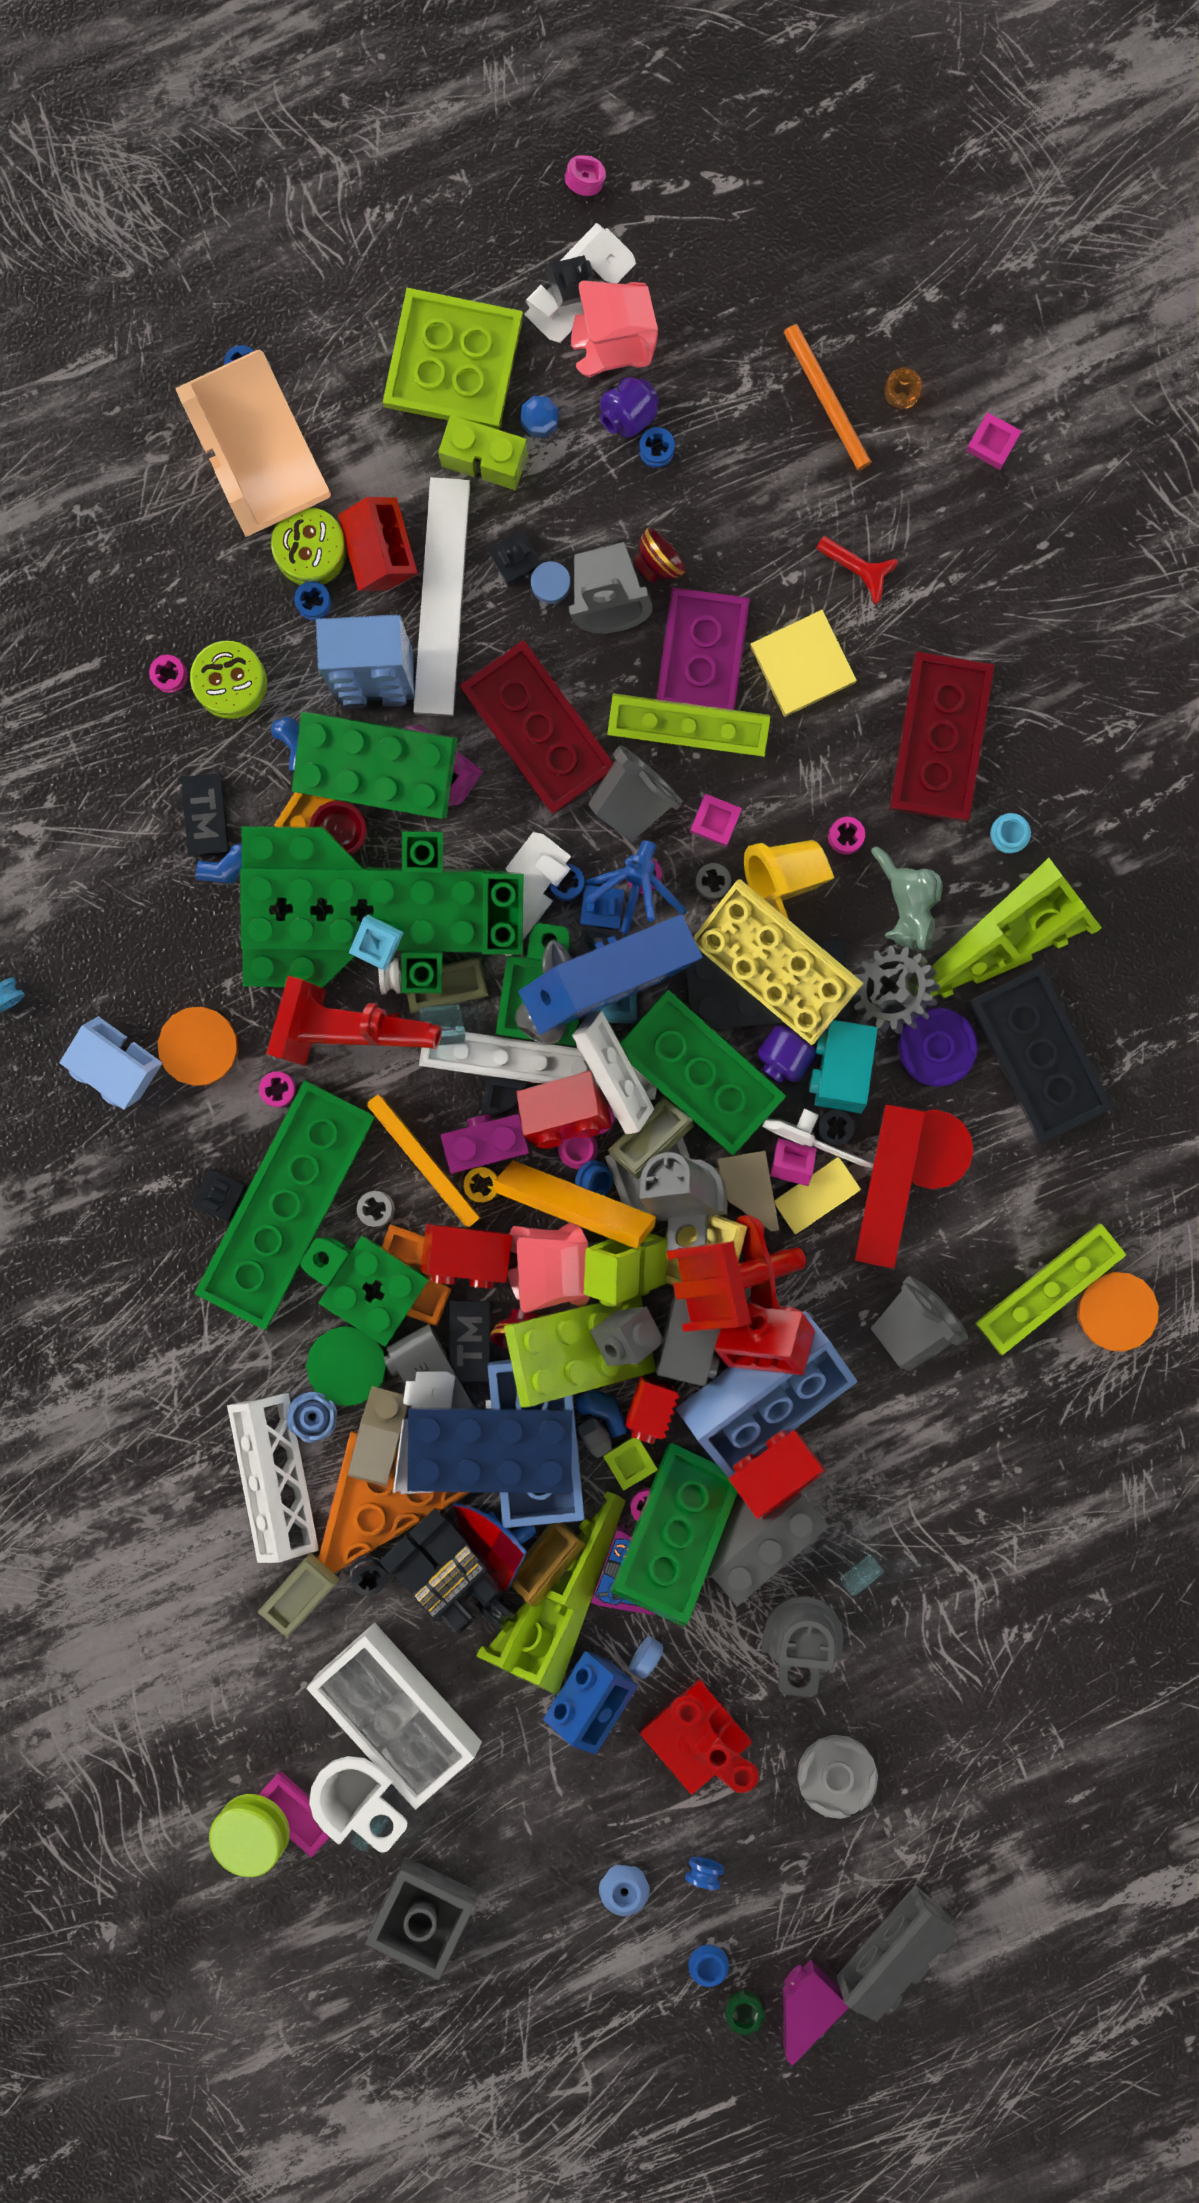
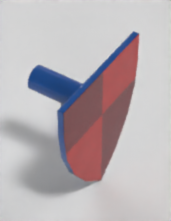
M455 1504L454 1509L462 1531L482 1554L486 1562H489L496 1570L492 1576L500 1588L507 1592L527 1553L521 1545L536 1534L535 1527L533 1525L520 1526L511 1532L509 1528L503 1527V1522L493 1511L486 1514L471 1506Z

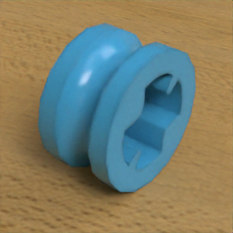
M13 977L0 982V1013L17 1004L25 996L23 990L15 988L17 981Z

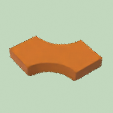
M390 1224L382 1247L420 1271L425 1236ZM421 1272V1273H423L424 1275H426L427 1277H429L430 1280H431V1274H426V1273H424V1272ZM429 1280L407 1316L438 1327L452 1288Z

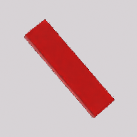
M885 1104L855 1261L892 1269L895 1268L926 1111Z

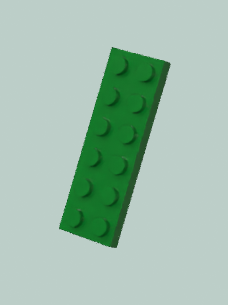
M304 1080L194 1294L263 1330H267L301 1265L302 1258L311 1246L365 1141L376 1116Z

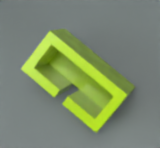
M450 415L438 451L441 467L475 477L477 473L475 458L482 460L480 464L482 480L516 490L528 455L527 439Z
M649 1233L638 1249L612 1239L586 1248L584 1295L599 1299L600 1303L605 1306H621L626 1300L636 1296L647 1295L650 1290L665 1285L667 1238Z

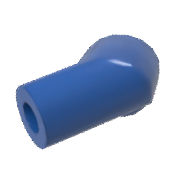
M283 717L272 723L271 733L275 739L283 741L291 749L288 771L294 773L300 724L293 718Z
M242 844L233 845L230 852L219 863L199 860L196 868V879L227 884L236 882L240 878V868L242 867Z
M593 1389L585 1391L584 1394H580L576 1398L575 1406L580 1414L585 1416L591 1414L604 1418L611 1438L630 1431L626 1427V1420L619 1402L614 1396Z

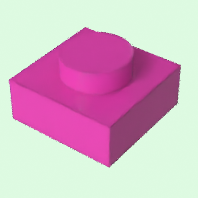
M987 412L966 451L1000 470L1022 431Z
M705 794L690 833L727 847L742 808Z
M778 1138L770 1176L809 1186L817 1148Z

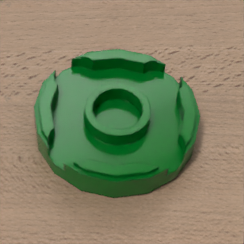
M347 1325L330 1329L318 1337L309 1350L306 1364L309 1382L316 1392L325 1395L324 1398L328 1401L331 1400L334 1404L342 1406L360 1404L368 1399L372 1386L379 1388L385 1379L387 1366L383 1358L385 1356L381 1344L353 1326Z

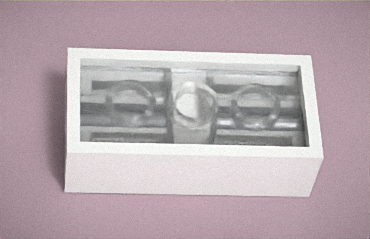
M375 1622L319 1671L306 1688L367 1757L393 1778V1786L415 1810L472 1761L482 1743Z

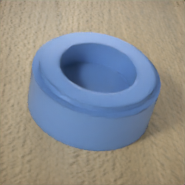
M551 561L544 562L533 571L531 588L535 597L546 604L561 602L570 591V576L563 565Z
M648 1636L633 1655L629 1671L641 1679L648 1677L662 1656L663 1644Z

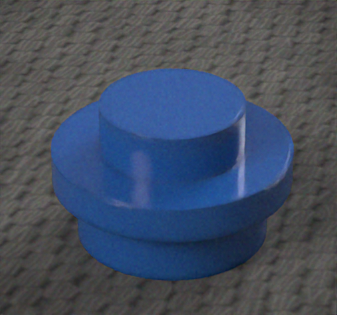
M590 1160L579 1169L575 1185L606 1196L611 1190L613 1175L605 1163L598 1160Z
M702 1945L696 1948L689 1958L690 1975L701 1986H716L723 1982L728 1974V1958L725 1952L715 1945Z

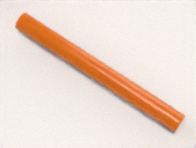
M798 324L788 327L784 334L857 470L867 467L871 464V460Z

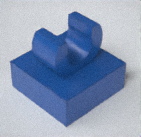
M585 885L580 926L587 925L602 929L620 930L624 889L612 888L595 902L588 904L586 898L596 891L599 886Z

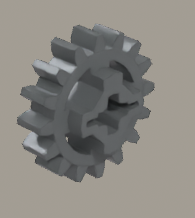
M889 946L887 956H883L876 950L873 952L875 962L870 964L863 960L861 963L866 970L864 975H854L864 983L853 996L861 1000L854 1006L855 1010L860 1014H865L863 1020L870 1026L876 1024V1027L883 1033H886L891 1025L893 1031L897 1034H902L903 1024L906 1023L912 1029H916L917 1022L915 1019L921 1016L928 1020L930 1016L925 1010L926 1006H933L938 1003L931 996V992L940 989V985L935 980H931L937 974L935 969L931 965H926L928 960L920 953L914 956V952L909 947H904L901 954H899V951L894 946ZM919 985L918 994L916 995V987ZM894 986L900 988L896 994L891 992Z

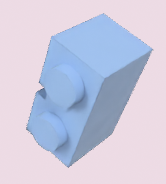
M99 1016L81 1026L59 1062L69 1070L70 1075L74 1079L89 1084L101 1093L102 1098L106 1102L122 1109H126L140 1100L162 1065L160 1060L135 1042L130 1044L126 1052L120 1049L127 1037Z

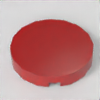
M929 1110L925 1113L912 1184L928 1189L948 1187L961 1179L970 1167L973 1155L971 1135L964 1123L951 1113L939 1110Z

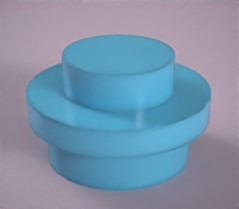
M1008 813L995 820L991 827L990 837L994 846L1001 852L1016 853L1028 844L1031 837V829L1028 822L1022 816Z

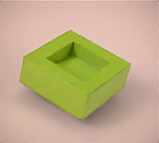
M634 1437L627 1439L603 1455L623 1491L658 1470L642 1441Z

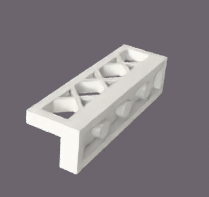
M289 1393L227 1405L257 1563H279L319 1551L297 1435L290 1431L287 1424L290 1406ZM277 1404L280 1421L276 1429L273 1430L266 1423L264 1407ZM278 1444L285 1448L288 1460L283 1469L276 1466L273 1460V1452ZM285 1484L294 1489L295 1500L290 1509L284 1506L281 1501L280 1493ZM293 1523L301 1528L304 1545L295 1548L290 1547L288 1532Z

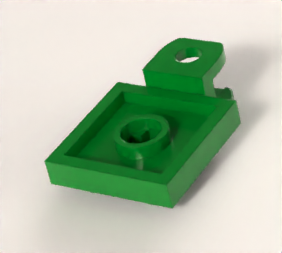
M537 923L529 937L527 957L507 955L496 1028L497 1035L531 1039L518 1028L515 1020L516 1011L523 1003L518 991L543 975L542 962L546 949L543 946V939L547 935H554L557 941L569 953L570 936L565 927ZM579 1019L566 1024V1031L563 1037L556 1043L575 1046L573 1034L578 1028Z
M364 1235L360 1237L353 1250L335 1238L328 1236L317 1238L313 1241L300 1262L302 1269L309 1276L328 1287L319 1304L384 1347L389 1344L430 1280L429 1277ZM322 1251L329 1257L327 1265L323 1264L320 1260ZM376 1280L382 1283L380 1291L385 1295L382 1300L375 1298L371 1302L366 1298L368 1292L364 1289L366 1283L374 1284Z

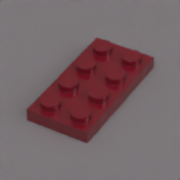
M524 640L459 685L460 690L552 816L601 782L612 767V760Z
M922 652L914 654L889 810L965 823L969 821L995 664Z

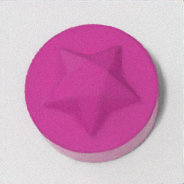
M578 155L573 157L568 163L565 182L573 192L583 196H592L599 193L602 189L606 171L602 163L596 158L588 155Z

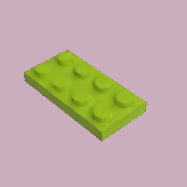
M641 1296L626 1300L621 1306H605L599 1302L504 1326L520 1407L534 1406L656 1372L652 1352L639 1363L608 1366L590 1332L617 1310L643 1307Z

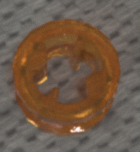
M910 368L894 370L889 375L885 385L887 401L896 408L905 409L911 407L917 401L922 389L920 376ZM900 380L903 385L907 383L912 385L909 396H906L904 392L898 394L895 392L896 381Z

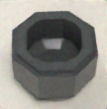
M590 1417L578 1425V1433L595 1458H599L611 1450L612 1442L610 1435L600 1421Z

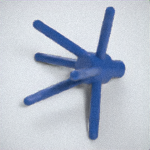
M643 840L641 842L637 855H631L625 860V868L585 881V885L590 886L605 883L586 898L588 904L595 902L624 879L632 884L621 928L623 934L629 932L641 886L643 887L646 916L649 922L655 920L651 885L680 914L685 915L687 912L678 899L653 874L655 864L651 860L656 850V845L650 841Z

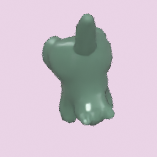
M873 847L871 849L873 856L880 863L884 873L891 882L892 893L900 917L895 928L888 931L885 937L894 940L899 946L909 947L911 950H914L916 947L921 950H931L934 940L935 920L931 915L930 909L941 899L943 883L940 876L933 870L925 868L920 870L896 868L888 853L879 847Z

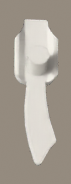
M808 1109L803 1110L797 1125L782 1119L768 1118L762 1124V1127L767 1128L768 1131L798 1144L810 1147L815 1146L858 1165L873 1168V1163L815 1139L812 1130L819 1114Z

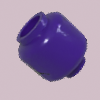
M624 377L612 386L600 398V420L605 429L612 434L617 433L626 438L634 437L657 416L659 399L655 389L646 380L634 377Z
M781 1025L773 1028L757 1052L760 1061L765 1064L761 1071L778 1084H781L784 1079L791 1082L801 1080L817 1056L813 1045H810L789 1026Z

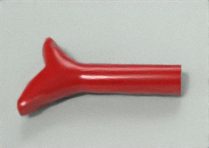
M825 535L816 547L820 552L859 575L871 593L873 604L876 605L880 602L884 576L895 569L898 563L897 559L881 563H868Z

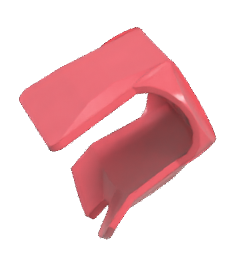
M581 281L578 289L584 314L575 315L571 346L574 350L586 349L587 353L585 358L576 363V368L584 376L592 377L603 371L616 368L650 366L656 348L658 328L648 286L645 283L638 282L616 284Z
M568 1223L560 1229L554 1230L514 1225L509 1233L512 1235L510 1251L517 1254L518 1266L509 1268L507 1275L516 1299L520 1300L521 1310L528 1313L565 1302H570L579 1307L585 1306L590 1296L584 1295L586 1248H588V1240L581 1227Z

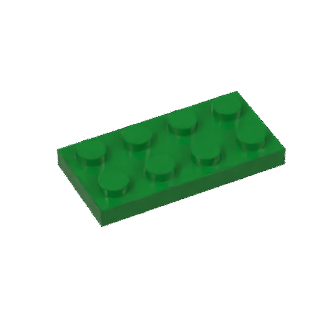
M308 711L301 712L292 792L444 819L447 818L458 738Z
M668 989L662 993L619 1042L630 1064L733 1156L786 1097L785 1094Z
M673 1443L667 1447L610 1593L682 1627L688 1624L738 1493L717 1464Z

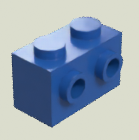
M585 1651L574 1666L571 1675L558 1696L553 1700L543 1720L571 1746L597 1754L639 1685L610 1660Z

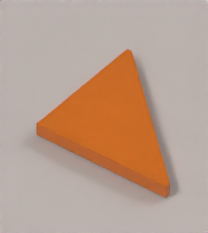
M351 1431L318 1560L330 1571L336 1573L350 1565L358 1556L372 1552L390 1539L420 1523L434 1508H445L470 1492L401 1494V1491L393 1493L398 1451L387 1487L348 1477L358 1432Z

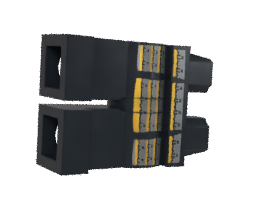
M434 1508L409 1532L413 1538L405 1536L379 1562L403 1584L433 1621H443L453 1631L461 1633L475 1619L463 1604L472 1594L484 1607H488L503 1592L492 1576L496 1570L489 1562H486L482 1554L446 1510Z

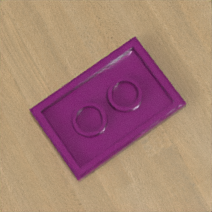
M672 587L656 699L735 710L750 598Z

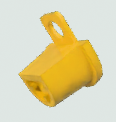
M814 840L768 847L764 843H756L748 846L744 853V869L748 886L787 919L788 916L782 902L783 900L817 889L834 878L823 849Z

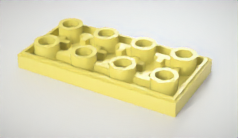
M741 879L734 883L693 937L703 954L810 1045H813L864 984Z

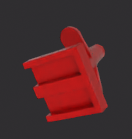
M288 976L266 1054L306 1066L312 1043L421 1047L435 1050L441 1039L442 1027L428 1022L407 1020L401 1018L400 1013L386 1015V1010L381 1009L378 1003H368L363 1013L326 1008L322 1005L326 989L303 979Z
M751 1215L740 1216L735 1221L747 1226L742 1246L745 1261L738 1263L734 1241L682 1247L666 1251L668 1259L677 1258L682 1281L673 1283L676 1300L686 1299L690 1317L689 1322L682 1324L683 1332L740 1327L750 1324L751 1320L744 1289L750 1287L751 1303L760 1305L765 1309L780 1310L781 1307L776 1296L775 1279L804 1269L806 1258L800 1248L794 1247L769 1253L763 1237V1224L758 1218Z
M701 1678L639 1729L640 1735L691 1795L713 1776H717L730 1789L739 1793L751 1791L758 1782L759 1773L756 1766L739 1755L753 1743L752 1739L747 1733L745 1734L723 1704L719 1703L707 1689Z

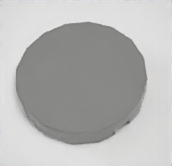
M831 1735L818 1739L805 1750L799 1761L797 1780L801 1794L811 1809L825 1817L842 1819L850 1817V1814H854L859 1810L862 1811L869 1805L876 1793L878 1773L873 1757L863 1744L848 1736Z

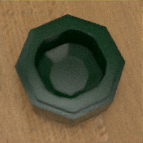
M741 1990L729 1996L724 2013L731 2030L745 2036L760 2030L765 2017V2010L758 1995Z

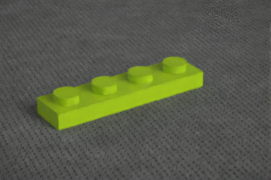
M613 693L607 735L765 757L770 715Z
M1098 1223L975 1324L1000 1355H1004L1124 1258L1126 1253L1105 1227Z

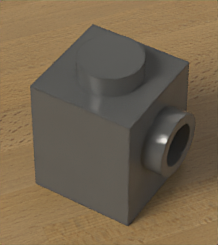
M647 1307L617 1310L590 1331L608 1366L639 1363L665 1342Z

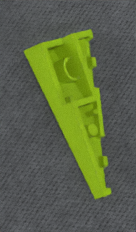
M1048 858L932 965L937 974L931 980H935L940 985V989L931 992V996L949 997L954 994L953 988L971 980L976 984L1033 960L1032 954L1051 945H1055L1059 949L1068 945L1067 938L1086 930L1093 934L1102 927L1050 858ZM919 985L916 987V995L918 994Z
M608 1491L603 1496L606 1502L591 1520L585 1518L579 1525L581 1533L578 1537L587 1544L537 1607L525 1601L513 1619L507 1618L505 1620L506 1627L498 1634L489 1647L482 1646L476 1655L478 1658L558 1696L626 1501Z

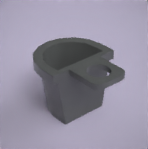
M625 542L574 555L575 605L569 606V611L574 623L580 629L591 633H614L633 628L647 620L652 613L651 596L647 587L641 588Z
M619 746L613 753L616 758L615 762L588 804L596 816L632 842L669 808L673 807L677 810L683 800L648 764L627 748Z
M664 1152L656 1155L644 1167L640 1179V1200L648 1210V1214L656 1216L655 1222L668 1221L667 1251L682 1248L678 1244L677 1237L680 1230L687 1226H693L697 1230V1238L690 1246L707 1244L708 1216L727 1214L725 1181L718 1171L702 1160L686 1159L673 1152Z
M909 1276L902 1282L904 1285L901 1286V1293L871 1327V1330L900 1368L913 1371L952 1344L961 1346L968 1340V1334L954 1313L933 1291L920 1281Z
M809 1595L791 1596L778 1603L767 1616L763 1629L761 1652L768 1653L780 1665L778 1689L782 1694L803 1697L815 1696L818 1692L820 1669L833 1670L835 1660L842 1661V1624L834 1609L822 1599ZM792 1666L809 1668L811 1677L806 1685L797 1687L789 1682L787 1674Z

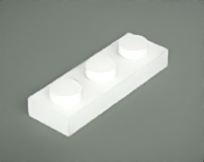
M603 1012L589 1013L573 1034L577 1048L583 1054L596 1083L602 1089L614 1116L620 1122L625 1134L639 1132L653 1112L654 1107Z

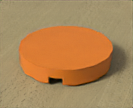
M204 1007L185 1008L172 1015L162 1027L158 1039L159 1059L166 1072L177 1081L192 1086L211 1085L224 1078L234 1065L239 1052L238 1037L231 1022L217 1011Z
M1105 1273L1085 1288L1078 1299L1077 1318L1083 1332L1092 1343L1109 1351L1125 1352L1141 1346L1151 1337L1158 1323L1159 1306L1154 1292L1144 1280L1130 1273Z

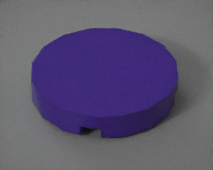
M942 1007L925 1009L930 1016L928 1020L918 1016L915 1019L917 1022L916 1029H912L907 1023L903 1027L897 1044L899 1061L906 1073L918 1083L932 1087L952 1085L964 1078L974 1064L978 1052L976 1033L969 1021L954 1011Z

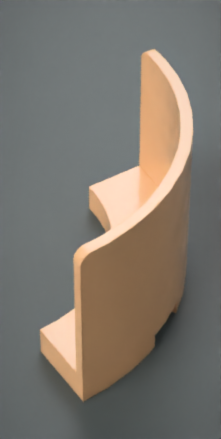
M256 350L175 388L205 452L213 450L215 456L209 458L245 537L318 504L331 496L329 488L303 438L263 351Z

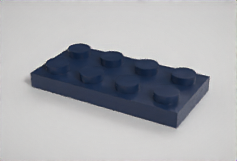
M409 1408L407 1491L571 1493L572 1409Z

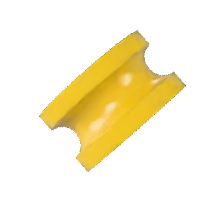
M478 1167L472 1169L464 1179L463 1187L465 1194L475 1202L484 1203L491 1201L497 1195V1193L493 1192L494 1181L498 1176L489 1168ZM480 1173L483 1178L490 1176L493 1186H488L491 1189L488 1195L484 1196L481 1192L473 1193L471 1190V1183L475 1184L472 1178L476 1174Z

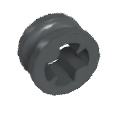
M717 863L704 865L699 870L695 879V887L699 895L711 901L722 899L731 886L729 871ZM708 872H715L717 878L724 879V886L719 885L718 887L720 891L714 893L711 892L709 886L702 885V878L707 879Z

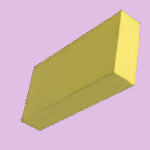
M836 1157L812 1174L809 1186L797 1184L775 1199L774 1203L792 1232L796 1235L859 1192L861 1188L841 1159Z

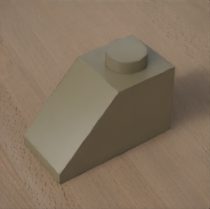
M760 1151L716 1159L717 1167L715 1169L725 1181L727 1202L744 1214L758 1218L767 1230H779L766 1152Z
M372 1386L360 1423L348 1477L387 1487L399 1448L402 1420L408 1418V1409L410 1408V1405L403 1403L404 1395Z

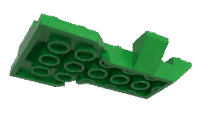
M242 826L240 899L243 987H285L287 977L292 976L323 988L355 957L349 951L363 919L358 918V913L352 912V906H357L359 899H367V906L373 905L374 912H370L368 915L404 932L396 950L402 951L401 993L442 994L443 952L523 955L524 873L485 869H443V832L402 831V868H364L324 827ZM280 897L286 898V904H292L293 911L288 912L285 918L278 917V912H273L272 905H276ZM319 898L327 899V905H333L334 909L333 912H328L324 919L318 917V912L313 913L312 906L317 905Z

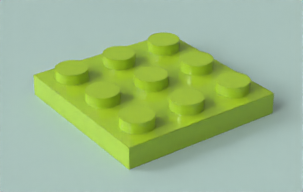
M407 288L383 398L384 408L448 421L450 415L500 430L523 320V311Z

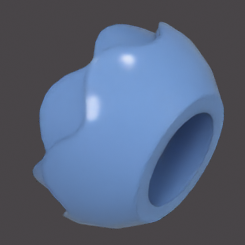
M307 1392L296 1397L288 1409L287 1424L290 1431L308 1443H313L330 1436L337 1422V1410L331 1400L325 1399V1395L318 1392ZM309 1414H316V1419L311 1420Z
M615 1865L607 1871L599 1884V1895L603 1905L610 1912L618 1916L636 1914L645 1906L649 1898V1884L644 1873L635 1866ZM626 1888L628 1893L622 1894L621 1889Z

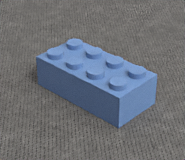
M400 615L316 619L318 670L337 703H343L345 708H363L367 706V702L383 701L384 706L395 707L406 705V700L415 698L414 654Z
M806 1311L803 1313L815 1329V1335L804 1375L730 1367L722 1371L718 1377L698 1392L690 1395L685 1402L675 1408L700 1444L728 1478L736 1473L733 1466L751 1453H753L755 1458L769 1449L765 1443L783 1429L789 1434L858 1382L829 1339Z
M511 1360L489 1362L487 1366L491 1408L572 1409L571 1493L500 1492L503 1527L510 1528L584 1520L585 1513L573 1395L530 1407H520Z

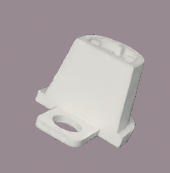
M347 1756L333 1760L320 1770L311 1787L309 1804L314 1820L336 1843L340 1845L353 1829L377 1851L384 1853L393 1846L407 1828L406 1818L380 1797L393 1782V1778L379 1766L365 1758ZM377 1815H386L393 1821L394 1828L390 1835L377 1837L372 1833L370 1822Z

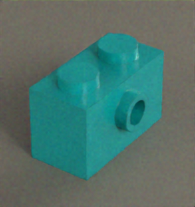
M833 1020L816 1041L815 1046L816 1054L821 1055L820 1069H813L809 1087L810 1093H816L814 1106L862 1113L868 1100L878 1027Z

